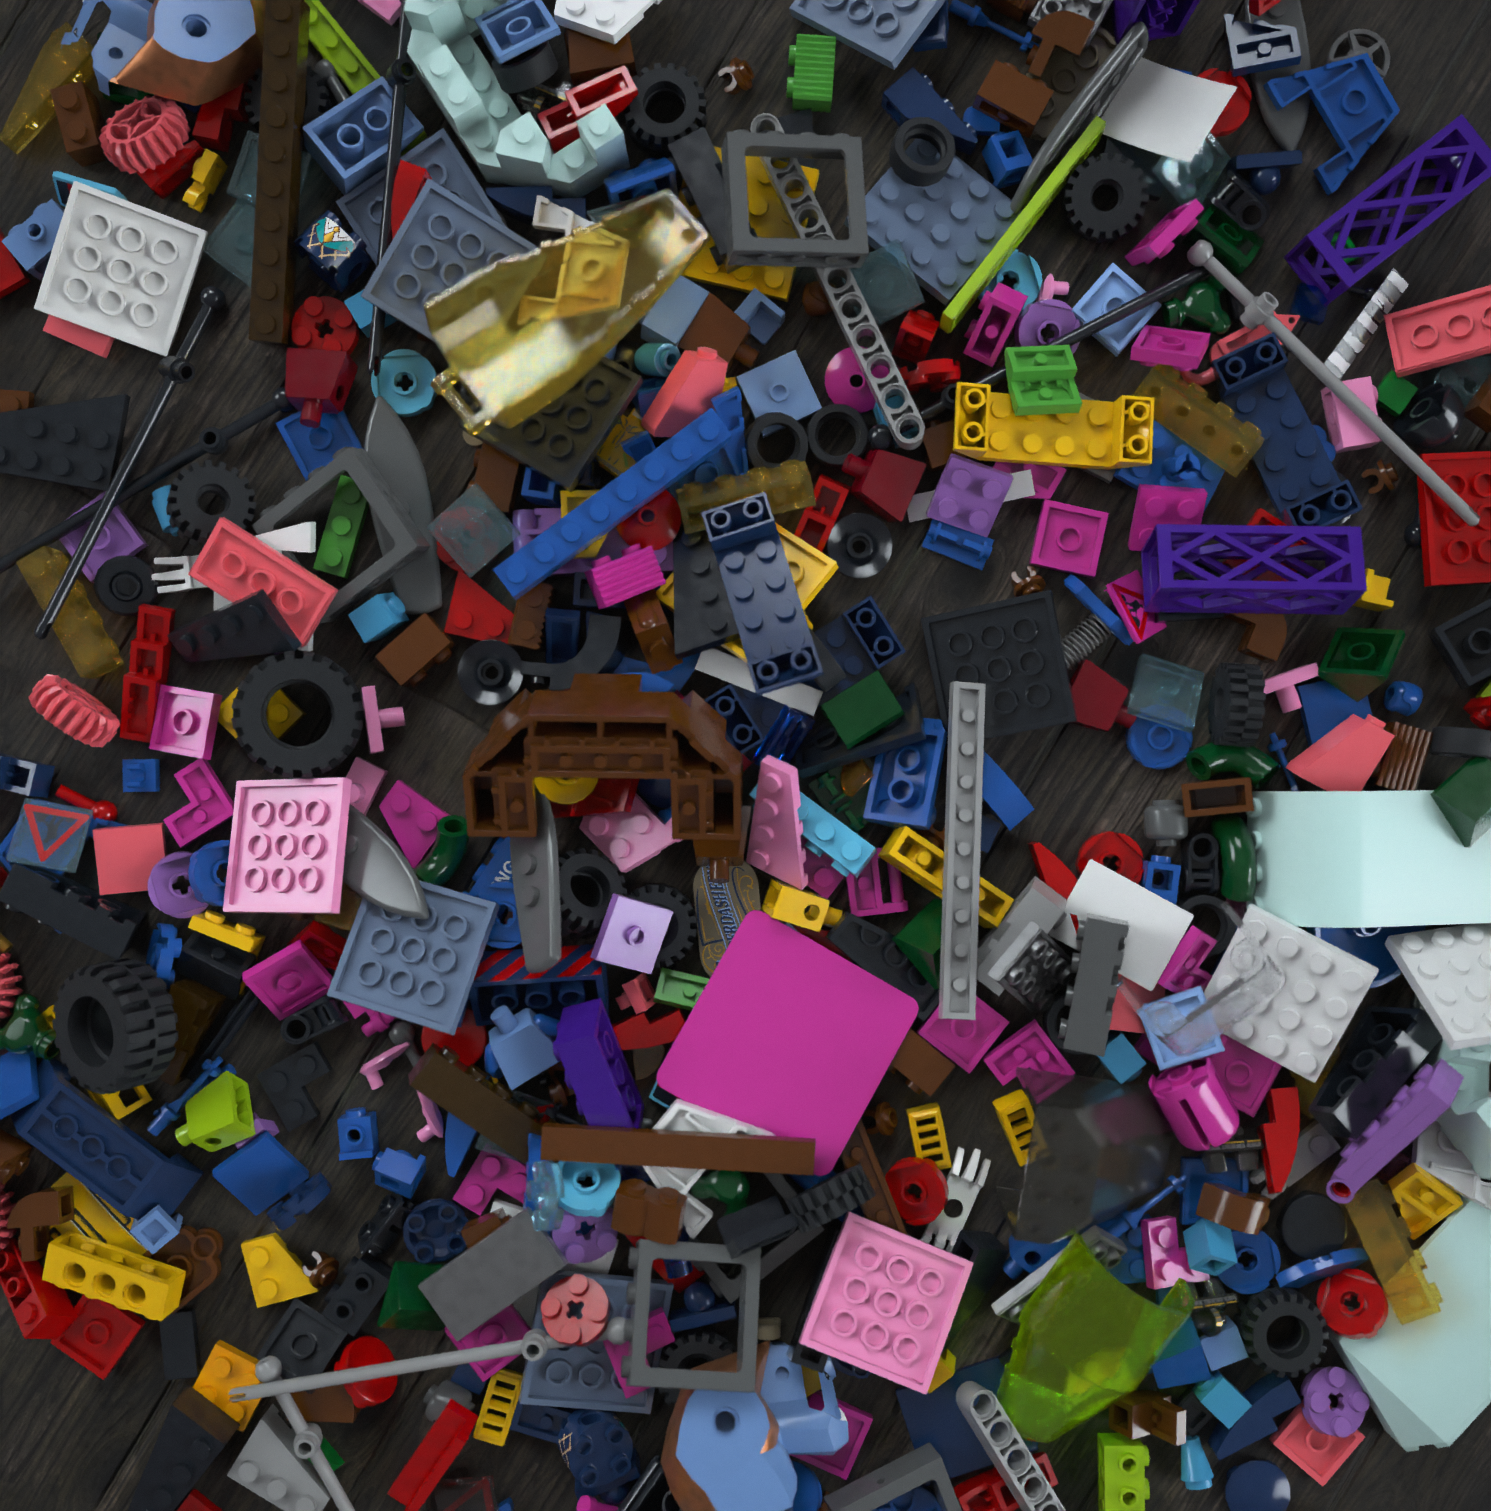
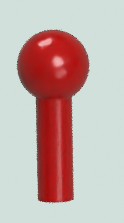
M62 784L55 794L56 797L90 813L94 820L96 818L109 821L117 819V807L110 801L101 800L96 802Z

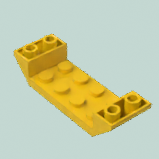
M956 383L953 450L982 461L1102 470L1152 464L1155 399L1153 397L1121 395L1114 402L1081 399L1082 406L1079 413L1015 416L1010 394L990 392V384Z

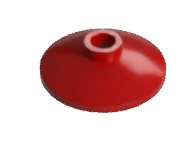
M665 490L617 525L618 533L629 546L639 543L641 549L652 546L653 551L660 550L669 545L679 532L681 526L679 505L675 498ZM651 511L654 514V519L651 522L643 521L641 518L643 512Z

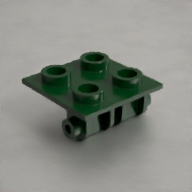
M869 757L831 769L808 784L825 810L855 833L869 823V821L863 818L874 764Z

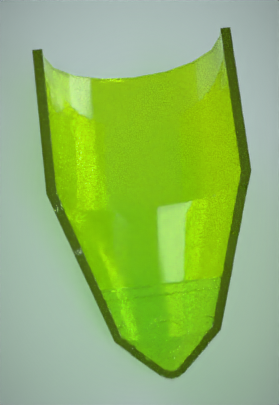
M1075 1233L1021 1311L1019 1317L1021 1325L1017 1337L1013 1338L1011 1359L1005 1365L996 1396L1022 1440L1039 1443L1053 1442L1134 1392L1193 1311L1195 1301L1186 1281L1179 1277L1161 1304L1156 1305L1134 1293L1114 1278L1096 1260L1082 1236Z

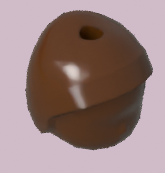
M811 281L804 286L802 303L809 316H823L833 311L819 281ZM829 282L831 287L836 288L833 283Z

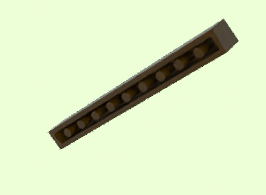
M266 0L249 340L261 344L291 347L297 257L293 242L298 238L303 148L302 127H304L310 6L305 0Z

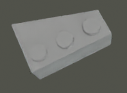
M1035 876L1012 902L998 928H990L978 942L977 980L1000 996L1005 988L987 973L1031 920L1047 934L1052 928L1056 930L1067 916L1065 913L1067 900Z
M272 1404L259 1421L227 1476L284 1511H323L331 1496L315 1467L307 1459L296 1455L293 1446L296 1433L293 1427L290 1429L278 1415L279 1410Z

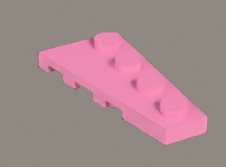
M767 755L760 765L746 862L803 890L808 884V874L804 873L803 870L806 853L805 849L801 848L800 835L803 833V822L798 818V808L801 806L798 770L796 767Z

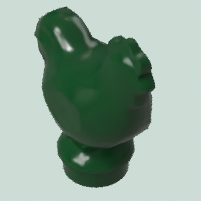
M1213 275L1208 276L1206 280L1194 283L1186 291L1183 301L1172 297L1169 301L1162 303L1161 311L1165 326L1167 328L1174 326L1179 328L1185 320L1196 328L1209 329L1210 333L1214 335L1225 334L1228 332L1232 322L1231 317L1221 308L1219 294L1227 289Z
M25 994L19 996L15 1001L13 1017L4 1028H0V1049H6L16 1054H27L33 1051L38 1058L42 1057L46 1060H51L60 1052V1049L56 1048L54 1040L57 1038L56 1030H48L47 1021L39 1011V1000L35 996Z
M708 1170L706 1174L699 1177L690 1188L692 1196L697 1199L714 1198L726 1205L724 1217L747 1207L745 1201L749 1194L750 1184L743 1171Z

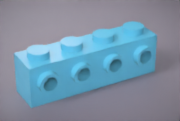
M757 785L749 794L754 801L756 798ZM800 792L801 806L798 808V818L803 822V833L800 836L807 840L804 846L818 857H821L824 853L833 860L831 866L846 878L849 874L858 878L877 853L876 848Z

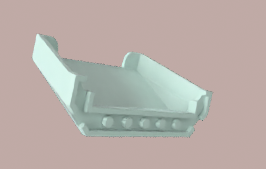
M1461 1194L1459 1196L1463 1205L1445 1217L1446 1220L1383 1287L1388 1301V1315L1376 1336L1370 1339H1348L1333 1332L1328 1325L1324 1326L1329 1332L1330 1341L1347 1369L1355 1376L1363 1392L1368 1395L1369 1405L1384 1430L1406 1452L1418 1451L1419 1446L1434 1444L1437 1448L1449 1447L1491 1403V1211ZM1348 1307V1308H1349V1311H1354V1310H1355V1309L1352 1308V1307Z

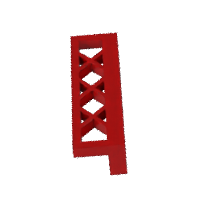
M453 1399L449 1400L387 1492L389 1496L406 1506L404 1511H419L466 1444L479 1417Z

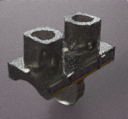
M548 78L536 87L518 92L516 103L523 106L524 110L531 112L532 117L539 126L540 122L537 114L567 101L564 92L576 87L574 84L563 81L560 82L558 88H554L548 85Z
M1238 1127L1236 1133L1224 1144L1215 1148L1210 1143L1209 1150L1195 1151L1196 1157H1202L1207 1174L1227 1172L1225 1155L1235 1154L1237 1172L1254 1171L1258 1169L1257 1151L1264 1149L1262 1139L1234 1141V1137L1244 1136L1243 1128Z
M1220 1278L1209 1279L1199 1284L1203 1298H1199L1194 1282L1182 1283L1173 1288L1178 1305L1170 1310L1173 1320H1180L1190 1316L1191 1318L1198 1317L1193 1321L1194 1326L1197 1329L1201 1328L1202 1332L1208 1337L1218 1336L1221 1333L1222 1325L1227 1322L1225 1315L1219 1313L1224 1312L1226 1306L1239 1303L1236 1293L1226 1294Z

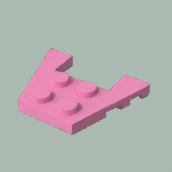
M637 793L634 797L631 812L584 816L579 826L584 834L624 873L631 871L661 853V850L669 845L683 840L672 839V817L665 824Z

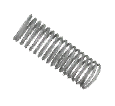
M1091 613L1089 618H1085V622L1077 625V629L1074 628L1073 632H1069V635L1065 636V639L1062 638L1067 669L1072 670L1071 665L1076 666L1075 662L1080 663L1079 659L1084 660L1083 655L1088 656L1087 652L1092 653L1091 649L1095 650V645L1099 646V642L1103 643V639L1111 636L1109 628L1095 614ZM1094 619H1096L1099 623H1101L1102 626L1107 630V632H1108L1109 634H1107V633L1096 623V621H1095Z

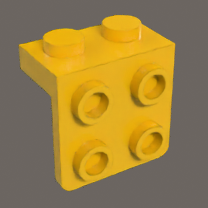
M206 910V912L192 916L188 928L258 957L266 936L256 933L254 927L244 923L234 924L225 920L226 917L211 910ZM243 981L241 982L239 995L243 993L246 986Z

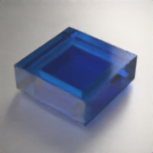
M1301 282L1297 285L1289 315H1300L1299 320L1321 325L1328 305L1325 307L1323 304L1328 299L1318 287Z

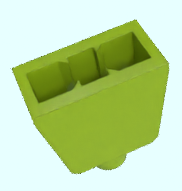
M225 1071L187 1101L185 1105L187 1123L175 1130L176 1139L182 1146L194 1143L208 1152H215L252 1137L256 1133L248 1083L231 1072Z

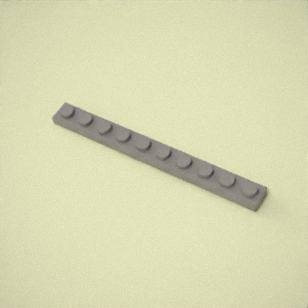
M953 681L950 683L938 1015V1018L975 1020L986 689V684Z

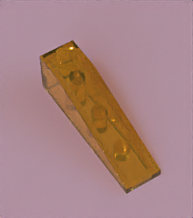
M67 21L60 28L55 29L51 33L49 40L43 45L0 134V140L17 155L56 116L50 89L79 81L86 85L95 76L91 54L94 47L82 36L78 42H71L70 45L63 44L61 49L60 43L65 32H72L73 27Z

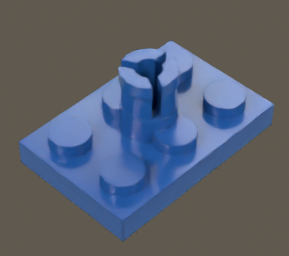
M1154 420L1152 464L1116 469L1113 476L1138 490L1139 484L1203 488L1208 493L1205 511L1228 464Z

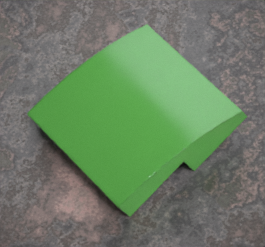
M1070 345L1005 348L1007 383L1015 416L1079 413L1082 401L1074 380L1077 366Z

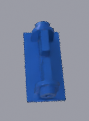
M932 519L921 547L982 571L993 549L992 544L994 540Z

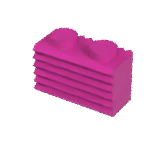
M638 543L620 550L623 557L611 561L610 556L607 555L590 562L593 569L584 572L599 610L666 584L652 546L641 549Z

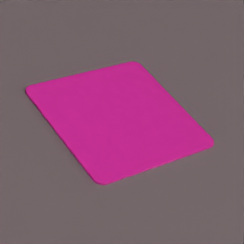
M753 910L747 913L659 1067L656 1079L661 1088L686 1102L770 1131L776 1136L815 1138L814 1174L824 1176L832 1171L919 1011L918 1003L911 996L775 918L770 917L768 914L760 910Z

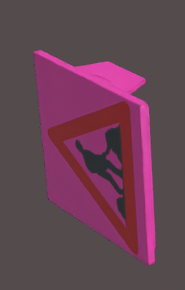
M1138 570L1106 585L1107 589L1104 592H1108L1133 642L1139 644L1167 627L1166 623H1156L1154 612H1144L1143 579Z

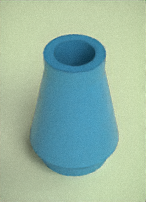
M1190 1435L1186 1436V1443L1181 1445V1480L1185 1482L1186 1489L1189 1490L1210 1488L1212 1486L1211 1479L1214 1477V1474L1201 1445L1200 1437L1197 1435L1193 1438Z

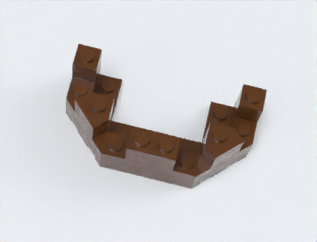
M575 673L570 691L535 690L533 693H530L525 688L494 717L488 736L472 750L462 776L468 836L536 837L538 828L534 777L671 779L672 839L741 840L743 808L742 754L725 739L727 720L693 690L681 700L674 692H643L642 674Z

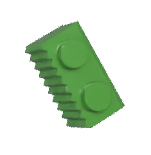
M797 34L796 45H790L788 66H795L794 77L787 78L786 98H793L792 110L803 111L811 108L813 112H831L836 36Z

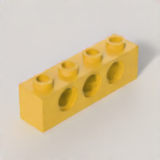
M907 826L895 828L878 856L942 899L944 851ZM980 877L978 924L983 928H998L1014 899L982 877Z
M67 1230L48 1243L42 1280L53 1283L58 1288L70 1289L84 1294L87 1298L98 1299L113 1304L118 1309L130 1310L144 1315L147 1319L162 1322L179 1307L186 1270Z

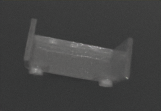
M1226 901L1221 904L1222 908L1246 937L1234 946L1230 957L1233 967L1240 975L1238 978L1184 1016L1175 1005L1166 1001L1156 1002L1149 1008H1146L1123 977L1118 979L1117 988L1147 1027L1174 1055L1179 1057H1188L1195 1054L1277 996L1285 984L1282 971Z

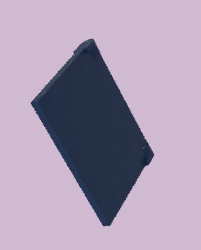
M999 1356L956 1369L951 1378L930 1394L927 1392L925 1395L906 1386L895 1390L914 1450L930 1442L942 1457L949 1478L993 1465V1462L956 1402L957 1389L966 1381L976 1382L990 1390L997 1397L1030 1452L1039 1450L1038 1442L1035 1440L1018 1385H1016L998 1359ZM979 1395L975 1398L973 1407L978 1403ZM996 1423L992 1426L990 1434L995 1430ZM1013 1451L1009 1454L1008 1459L1012 1457ZM930 1480L925 1483L926 1487L932 1485Z

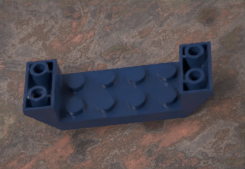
M1272 332L1211 362L1220 399L1281 520L1287 526H1328L1361 511L1363 508L1349 480L1340 481L1284 370L1288 359L1275 333Z
M766 492L701 512L748 661L747 665L757 696L824 675Z
M871 596L814 632L842 668L846 677L827 692H824L814 679L800 683L823 691L817 706L818 708L906 652ZM728 684L704 699L727 720L725 738L741 754L807 714L762 695L757 696L756 693L734 684Z
M43 1058L37 1066L40 1099L10 1114L17 1133L121 1214L140 1220L154 1207L159 1205L171 1217L204 1172L179 1153L170 1159L72 1085L69 1082L72 1077L68 1073L69 1069L55 1058L51 1060Z

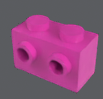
M998 282L993 292L986 290L978 306V309L983 312L979 320H972L964 336L969 341L963 353L993 368L1028 296Z

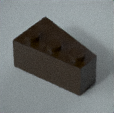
M190 978L172 983L168 992L174 1000L172 1006L174 1013L177 1012L178 1022L175 1024L176 1030L179 1033L178 1041L174 1043L176 1048L175 1055L170 1061L168 1068L158 1079L171 1086L185 1080L186 1070L196 1058L227 998Z

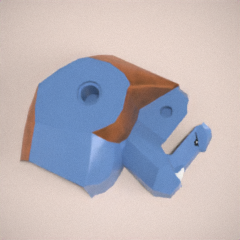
M82 0V9L72 32H65L60 43L61 49L63 44L70 45L71 42L79 41L96 3L102 0ZM103 0L111 10L109 22L91 54L99 91L108 96V82L110 81L197 106L210 102L246 83L255 76L254 72L258 68L262 70L266 0H154L153 4L147 0Z
M769 1340L757 1345L755 1392L680 1390L667 1427L661 1465L670 1491L682 1511H783L792 1507L797 1491V1475L789 1454L834 1455L849 1441L848 1421L841 1408L838 1407L832 1381L836 1377V1372L829 1356L823 1373L818 1372L825 1405L822 1411L809 1408L802 1367L790 1361L787 1356L789 1345L781 1341L771 1342ZM737 1352L693 1367L691 1370L736 1372Z

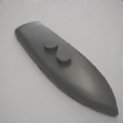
M1244 0L1245 22L1253 24L1254 19L1268 21L1272 25L1282 24L1296 27L1301 50L1300 64L1250 74L1257 105L1273 138L1283 151L1296 150L1308 118L1311 99L1307 92L1277 111L1263 85L1271 79L1290 76L1304 70H1311L1309 44L1301 1L1281 0L1258 17L1249 13V0Z
M1138 21L1131 27L1055 125L1030 164L1011 201L1010 208L1014 213H1018L1029 203L1096 115L1098 117L1102 116L1148 48L1149 33L1143 22Z
M378 396L369 417L364 450L430 545L427 550L391 576L390 581L395 596L405 606L406 615L427 614L441 608L443 602L435 520L426 472L418 449L408 429L382 396ZM369 504L382 556H384L395 547V541Z
M289 778V779H306V778ZM350 804L342 881L368 902L388 912L404 917L428 919L429 912L424 892L407 858L376 824Z
M536 786L535 798L538 828L536 837H510L514 896L525 965L529 973L546 971L561 959L560 873L556 827L550 800L546 798L544 793L542 795Z

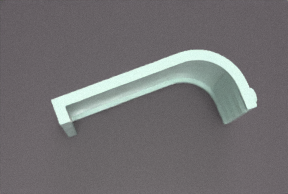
M1434 790L1252 791L1254 811L1246 812L1247 828L1254 843L1258 871L1255 897L1246 902V909L1252 903L1296 927L1363 928L1491 923V828L1470 848L1464 847L1430 795Z

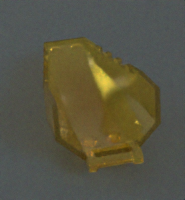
M666 188L627 205L625 209L613 211L602 216V221L586 228H583L581 225L571 229V234L556 241L545 240L535 250L521 256L519 253H515L480 268L423 304L429 331L450 367L432 380L431 387L437 395H443L465 422L464 428L471 436H477L483 432L491 422L511 429L565 394L587 374L669 289L708 243L710 234L673 192ZM460 381L482 410L475 414L452 387L453 384Z

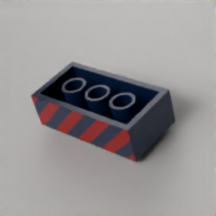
M595 944L561 946L560 961L548 970L539 973H529L526 970L523 949L484 951L469 992L476 1026L495 1025L490 1018L491 1014L495 1009L504 1005L509 1008L513 1015L525 1008H530L536 1014L542 1013L560 1020L564 1007L601 998L609 1017V982L606 963L591 957Z

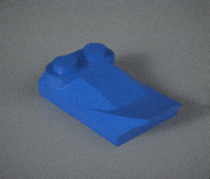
M923 718L925 740L876 755L863 815L866 821L895 828L907 826L916 831L930 830L937 817V810L934 805L947 732L943 727L942 720Z

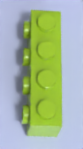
M1097 1433L1098 1511H1145V1500L1150 1498V1487L1148 1479L1145 1478L1144 1466H1149V1450L1147 1445H1144L1140 1438L1132 1440L1120 1433Z

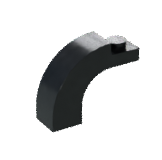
M590 614L586 642L574 658L559 664L521 661L520 674L531 678V684L549 686L550 691H570L575 673L612 674L626 653L632 623L619 616Z

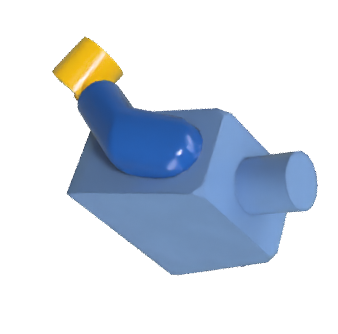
M505 1005L498 1007L492 1012L490 1018L496 1026L488 1032L490 1042L485 1047V1070L492 1076L494 1084L498 1082V1078L504 1076L509 1087L513 1090L558 1063L553 1052V1042L556 1041L557 1023L560 1020L542 1013L536 1014L530 1008H525L513 1015Z

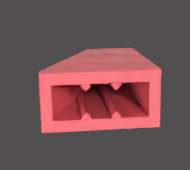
M698 347L697 351L684 350L643 416L641 426L648 430L653 437L671 438L710 408L714 409L710 399L723 392L728 362L718 356L717 351L712 348Z
M1352 714L1287 764L1286 769L1326 791H1362L1395 735L1384 730L1385 722L1369 714L1365 719Z

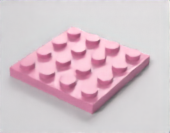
M337 777L245 780L236 782L223 912L339 914L351 779Z
M849 1211L846 1213L798 1341L800 1344L926 1395L974 1263Z

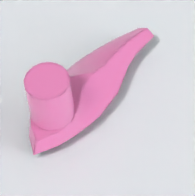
M1050 273L1041 285L1036 302L1052 299L1053 294L1067 295L1069 283L1054 281V277Z
M405 1042L388 1049L361 1067L360 1073L366 1075L372 1090L384 1085L378 1070L388 1066L393 1059L401 1055L410 1046V1042Z
M417 1091L422 1104V1113L428 1123L417 1132V1137L421 1142H426L434 1135L443 1138V1119L437 1104Z

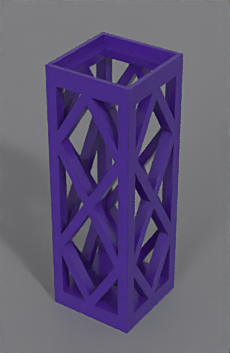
M1461 114L1307 234L1283 258L1320 305L1325 308L1490 178V148L1463 114ZM1426 159H1431L1437 166L1435 169L1420 170L1423 161ZM1437 178L1432 194L1411 196L1417 180ZM1446 180H1448L1452 185V189L1450 192L1442 193ZM1406 181L1401 197L1394 198L1399 182ZM1388 186L1384 199L1369 201ZM1428 204L1425 213L1404 216L1408 206ZM1390 208H1396L1394 217H1387ZM1379 210L1377 219L1354 221L1357 212ZM1416 224L1395 240L1400 225ZM1383 227H1390L1384 244L1377 245ZM1373 228L1366 247L1344 249L1350 231ZM1340 231L1335 247L1331 245L1335 232ZM1312 245L1318 251L1313 266L1303 255ZM1363 257L1358 265L1348 266L1343 260L1345 258ZM1324 260L1331 268H1322ZM1338 276L1341 282L1333 289H1330L1322 279L1324 277Z
M1156 524L1141 550L1144 612L1343 615L1367 591L1361 527ZM1211 539L1220 542L1217 544L1199 547L1204 543L1210 541ZM1300 540L1308 543L1304 545L1290 547L1291 545L1295 544ZM1215 559H1247L1248 561L1231 569ZM1301 560H1324L1326 568L1319 571ZM1198 561L1222 576L1218 578L1194 565V563ZM1281 563H1285L1286 565H1288V566L1294 568L1295 570H1297V571L1303 573L1304 575H1306V576H1308V577H1310V578L1307 579V578H1305V577L1299 575L1298 573H1296V572L1290 570L1289 568H1287V567L1281 565ZM1257 565H1261V566L1257 567L1256 569L1250 571L1249 573H1247V574H1245V575H1242L1243 573H1245L1246 571L1252 569L1253 567H1255V566H1257ZM1183 570L1199 580H1174L1173 575ZM1270 570L1288 581H1253V579ZM1211 594L1204 599H1200L1199 597H1197L1200 595ZM1295 595H1297L1296 597L1290 599L1289 601H1288L1287 599L1283 598V597H1289V596H1295Z

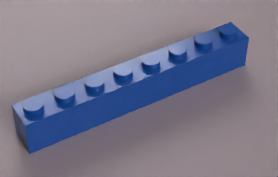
M710 408L496 566L493 571L514 599L518 600L731 441L732 433L715 410Z

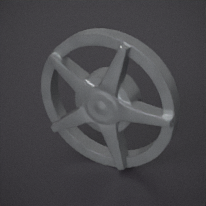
M1353 29L1342 34L1333 43L1328 52L1327 64L1368 53L1373 62L1372 53L1379 47L1383 57L1382 70L1376 65L1375 67L1383 79L1389 69L1390 53L1385 40L1377 33L1367 29ZM1355 36L1369 38L1375 44L1369 48L1360 46ZM1348 38L1351 50L1344 57L1334 58L1338 45Z

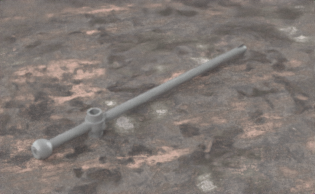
M1198 240L1187 252L1189 262L1194 266L1203 265L1245 306V312L1240 316V319L1247 328L1254 330L1258 325H1264L1271 333L1274 332L1277 339L1469 526H1476L1479 523V515L1274 316V310L1279 304L1271 293L1263 292L1260 296L1255 297L1213 256V247L1210 242Z
M615 1317L611 1319L605 1332L595 1342L609 1340L616 1345L625 1343L626 1341L623 1339L625 1318ZM537 1328L529 1330L524 1335L523 1340L231 1389L228 1395L241 1394L229 1398L232 1402H239L523 1354L529 1361H536L543 1358L547 1350L567 1347L568 1345L559 1344L542 1329Z
M267 1356L256 1364L255 1375L260 1382L267 1383L282 1380L280 1376L282 1365L277 1357ZM290 1393L275 1395L296 1433L293 1442L296 1455L303 1459L310 1458L339 1511H355L320 1448L323 1440L320 1426L316 1423H306Z

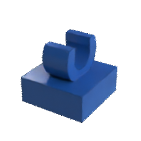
M160 759L122 760L123 792L160 791Z

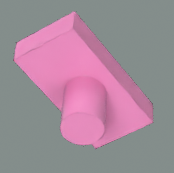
M1317 663L1303 665L1264 679L1265 688L1263 693L1268 694L1275 691L1283 713L1301 708L1302 704L1294 684L1319 676Z
M375 685L361 687L369 754L383 753L381 729L405 726L403 707L378 709Z
M356 757L346 778L352 780L350 804L366 816L388 771L361 757Z

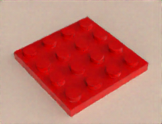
M1491 451L1427 453L1418 455L1480 517V521L1476 526H1469L1417 475L1424 587L1491 584Z

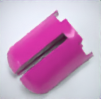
M1207 1056V1059L1200 1058L1168 1068L1157 1078L1154 1074L1151 1075L1148 1082L1149 1088L1176 1138L1183 1146L1194 1151L1209 1150L1210 1143L1216 1148L1227 1142L1236 1133L1239 1127L1238 1110L1209 1056Z

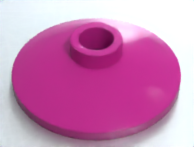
M848 347L837 353L828 364L825 373V387L830 399L834 404L848 405L859 413L873 409L877 402L851 348ZM879 365L873 368L871 373L874 377L882 379L888 376L889 369ZM855 374L860 375L863 379V383L859 387L853 386L850 381L851 377Z

